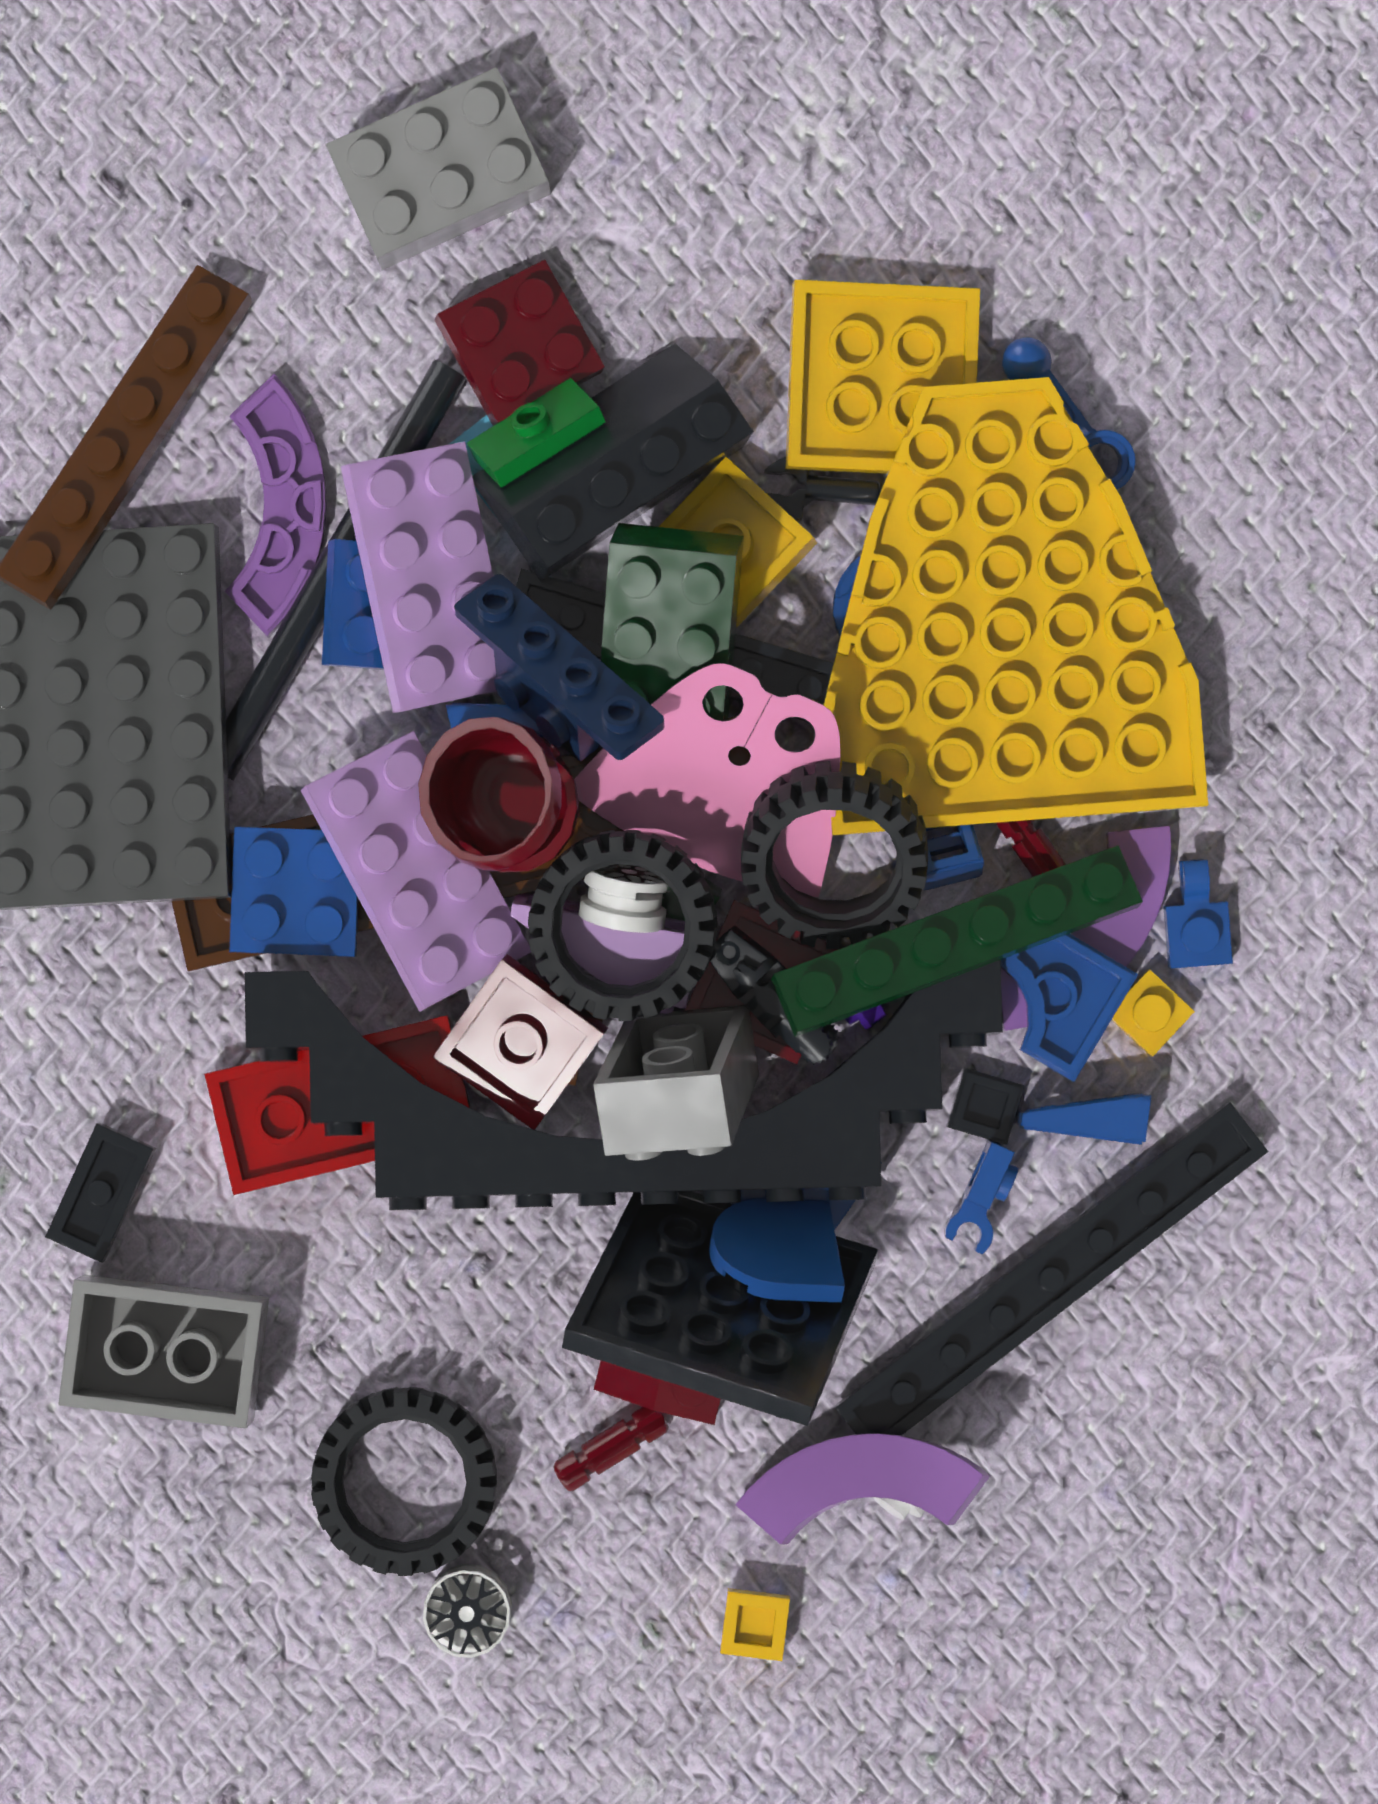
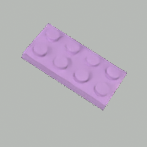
M465 441L341 466L393 713L497 691L494 685V680L496 679L494 650L455 616L454 609L456 602L493 577Z
M412 731L304 786L300 791L416 1007L421 1012L492 974L506 954L518 960L531 953V950L517 922L510 916L511 911L490 872L460 862L438 845L421 816L418 783L427 755L416 734Z

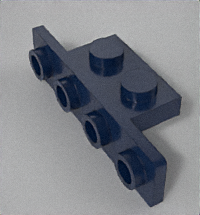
M494 575L455 603V616L494 650L496 668L494 685L501 699L511 709L518 710L521 708L536 722L543 737L551 745L553 744L555 747L562 745L580 762L597 750L599 745L615 759L623 760L665 728L664 716L504 575Z

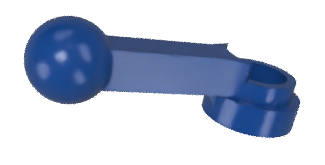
M1023 337L1011 342L1005 349L1002 357V368L1006 377L1009 380L1049 377L1064 401L1063 406L1072 421L1079 426L1088 441L1089 449L1096 444H1105L1115 451L1118 458V466L1110 479L1117 490L1123 487L1132 477L1136 462L1135 453L1129 441L1117 432L1110 430L1096 431L1090 426L1050 371L1052 360L1045 344L1031 337Z

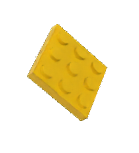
M795 279L792 283L785 469L888 474L923 387L977 383L980 288Z

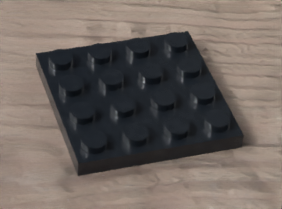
M694 1191L678 1192L679 1204L641 1205V1192L633 1193L565 1328L562 1348L808 1426L873 1272L878 1249L836 1236L845 1284L841 1302L790 1301L761 1298L748 1293V1285L739 1282L728 1273L725 1274V1277L722 1276L715 1269L710 1258L709 1247L714 1223L725 1209L734 1205L733 1203H704L703 1194Z

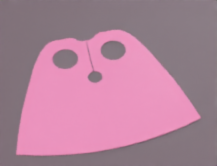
M712 664L687 676L651 704L664 716L665 728L623 760L615 759L603 748L574 780L576 782L578 800L624 831L626 829L639 830L643 834H655L665 838V842L674 847L677 845L685 851L687 857L694 864L697 863L700 868L743 882L741 874L742 840L749 812L753 813L756 799L762 792L768 795L770 784L780 776L786 782H789L791 770L801 766H805L810 775L815 773L817 762L830 761L831 771L839 772L840 735L838 724L830 709L818 702L801 695L778 697L765 691L755 675L729 664ZM725 685L732 687L742 696L743 709L736 718L729 721H719L711 718L703 708L704 695L715 686ZM788 717L804 718L815 729L816 736L814 742L804 751H787L780 747L776 741L775 730L777 725ZM736 746H745L751 754L750 760L747 764L735 765L729 760V751ZM820 810L796 818L781 830L773 846V861L780 876L794 889L813 897H819L833 836L831 817H835L836 810Z

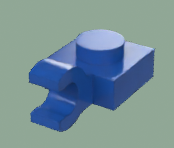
M1208 860L1178 861L1182 904L1163 906L1168 968L1233 964L1228 902H1209L1210 876Z
M987 1140L963 1193L961 1204L945 1225V1238L953 1241L957 1235L958 1228L966 1222H972L980 1230V1237L975 1244L974 1250L980 1254L987 1251L993 1240V1228L987 1218V1209H990L994 1198L1004 1202L1013 1186L1019 1170L1018 1167L1010 1164L1015 1152Z

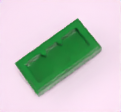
M569 378L533 402L520 406L512 415L467 442V445L475 461L500 487H503L603 425L606 421L599 406L572 378Z

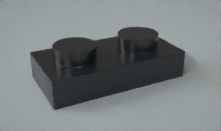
M100 1122L96 1123L45 1238L98 1262H105L156 1148Z

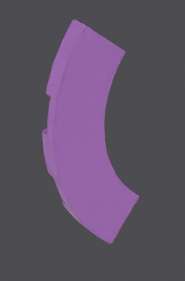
M275 374L229 416L245 436L255 456L263 485L264 510L262 526H260L253 551L242 571L225 592L267 637H270L280 627L318 561L325 533L327 512L326 482L322 459L315 437L300 407Z
M1170 826L1106 833L1107 849L1119 845L1143 902L1136 909L1071 933V935L1125 967L1132 961L1144 944L1156 921L1164 899L1171 858ZM1001 968L1003 1031L1027 1027L1026 1002L1016 981Z
M889 1434L849 1435L808 1446L785 1458L751 1485L735 1505L779 1544H789L802 1528L823 1512L846 1503V1501L860 1498L878 1497L906 1502L932 1514L946 1525H954L991 1475L964 1456L930 1441Z

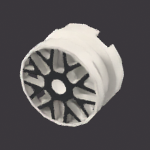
M621 864L609 865L591 871L585 876L584 883L589 886L587 894L581 896L579 905V916L585 921L605 928L626 932L649 933L664 929L666 909L661 906L663 893L669 892L671 888L660 876L640 866Z
M461 1564L449 1568L434 1581L424 1601L423 1621L428 1636L439 1649L456 1657L472 1658L488 1653L501 1642L509 1627L512 1600L508 1587L497 1573L482 1565Z

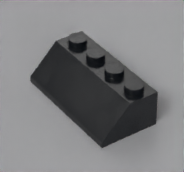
M676 343L591 398L599 406L606 421L603 425L503 487H500L484 469L472 476L475 487L540 581L612 535L618 523L629 524L718 465L725 457L728 458L742 449L754 433L719 380Z

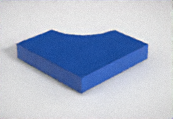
M1071 934L1001 959V968L1016 981L1026 1002L1027 1029L1019 1050L1068 1080L1075 1082L1138 974Z

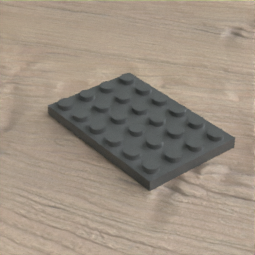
M216 524L103 530L51 610L0 581V910L232 898L219 527ZM18 535L0 536V562Z

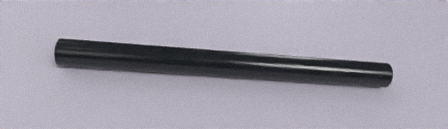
M434 359L377 458L426 449L466 377L446 364ZM350 508L347 509L330 540L356 541ZM328 544L226 719L228 778L233 781L324 626Z

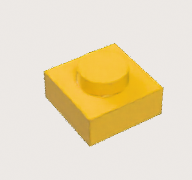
M1146 969L1133 983L1111 1021L1150 1057H1153L1195 1011L1150 969Z
M728 1588L720 1654L782 1661L790 1596Z

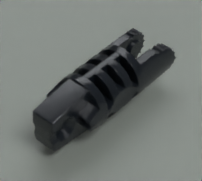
M736 926L725 932L715 942L710 962L736 998L757 1017L775 1038L780 1036L796 1053H800L801 1058H805L806 1062L810 1061L814 1065L816 1062L821 1064L823 1060L826 1061L829 1058L828 1055L833 1053L836 1049L835 1047L839 1045L838 1040L840 1037L837 1035L838 1030H835V1025L829 1024L794 1037L771 981L775 973L786 970L779 960Z

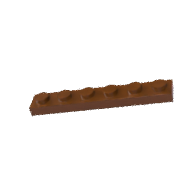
M199 265L195 267L0 562V581L50 610L53 608L253 304L249 293Z

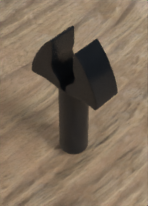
M786 457L777 460L764 470V474L769 475L788 474L793 476L797 483L805 486L804 489H797L796 492L789 496L767 493L790 516L799 522L803 520V508L814 500L876 505L881 492V485L875 480L817 476L812 470L785 469Z

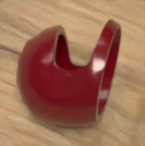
M501 717L468 719L444 732L427 754L418 783L421 816L436 843L460 862L485 871H530L558 857L574 835L579 814L576 782L567 765L559 756L561 754L553 744L550 746L532 728Z

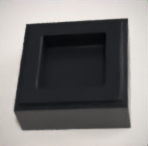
M963 1067L946 1127L1007 1145L1025 1085Z

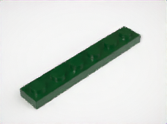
M1117 845L780 971L773 975L771 981L794 1037L1126 913L1138 908L1143 900L1120 847Z

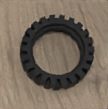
M830 761L817 762L814 774L809 775L805 766L791 770L789 782H786L780 776L770 784L768 795L762 792L756 799L753 813L749 812L745 824L741 847V874L743 885H747V897L753 907L759 905V916L768 925L777 920L778 933L790 939L797 930L800 932L801 944L811 947L815 946L818 936L826 937V949H840L841 938L849 937L851 945L866 940L867 933L869 932L873 936H877L889 931L891 922L895 926L900 927L908 919L909 908L915 910L921 900L922 889H925L928 870L926 826L922 815L918 816L915 801L910 795L903 798L902 786L892 778L884 785L881 780V772L868 767L865 774L861 776L857 774L856 763L842 761L841 772H832ZM820 810L851 811L874 820L890 835L897 851L896 865L888 880L872 893L849 900L818 899L794 889L780 876L773 861V846L781 830L796 818Z
M626 829L625 831L617 832L615 830L600 832L598 835L587 837L565 850L542 876L534 893L529 911L528 927L530 935L528 940L531 953L534 952L536 958L535 965L541 977L545 976L550 982L549 988L558 997L562 995L570 1001L569 1005L580 1012L583 1009L593 1013V1017L607 1020L608 1017L618 1018V1021H633L635 1018L642 1016L648 1018L677 1004L701 979L708 967L716 942L717 910L710 885L708 886L704 879L702 870L677 845L674 847L665 842V838L655 834H643L639 830ZM613 864L640 866L660 876L678 896L685 917L684 942L674 963L656 978L632 986L607 984L585 973L569 954L561 931L563 905L573 886L591 871Z
M417 1387L384 1389L372 1393L349 1406L334 1420L324 1434L315 1455L311 1474L313 1506H315L318 1514L317 1519L322 1529L326 1530L330 1536L332 1544L339 1551L342 1550L349 1555V1559L356 1564L368 1566L373 1569V1572L385 1575L387 1573L398 1574V1576H412L415 1573L421 1572L425 1574L437 1570L439 1567L447 1563L449 1564L460 1557L474 1543L486 1526L494 1506L497 1491L495 1456L491 1443H489L485 1431L479 1422L474 1420L468 1410L459 1403L456 1404L451 1401L447 1396ZM403 1419L429 1424L448 1437L462 1458L466 1478L462 1506L451 1522L429 1538L408 1542L382 1538L362 1525L347 1503L343 1482L348 1454L359 1438L382 1423Z

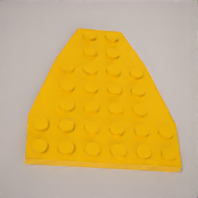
M1049 377L923 387L869 520L823 705L834 714L838 724L840 735L839 772H841L842 761L856 763L857 774L861 776L865 774L868 767L880 771L882 784L884 785L892 778L902 786L903 798L910 795L915 801L918 816L922 815L926 828L1208 806L1199 680L1192 663L1188 662L1174 629L1175 623L1157 589L1151 574L1152 569L1123 500L1111 479H1107L1088 447V441L1079 426L1072 421L1063 406L1064 401ZM836 810L835 817H831L833 836L885 832L874 820L851 811Z

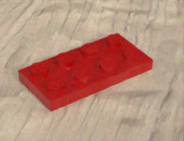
M449 1015L362 1036L420 1083L471 1108L464 1080L433 1058L452 1030ZM309 1050L298 1051V1061L260 1062L259 1060L204 1074L233 1195L375 1161L374 1123L362 1124L361 1136H324V1124H311Z

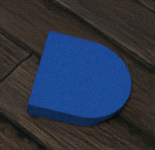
M766 1198L750 1199L728 1207L718 1216L713 1226L709 1254L713 1266L722 1276L725 1277V1274L728 1273L734 1279L748 1285V1293L761 1298L814 1302L842 1301L845 1284L830 1201L766 1202Z

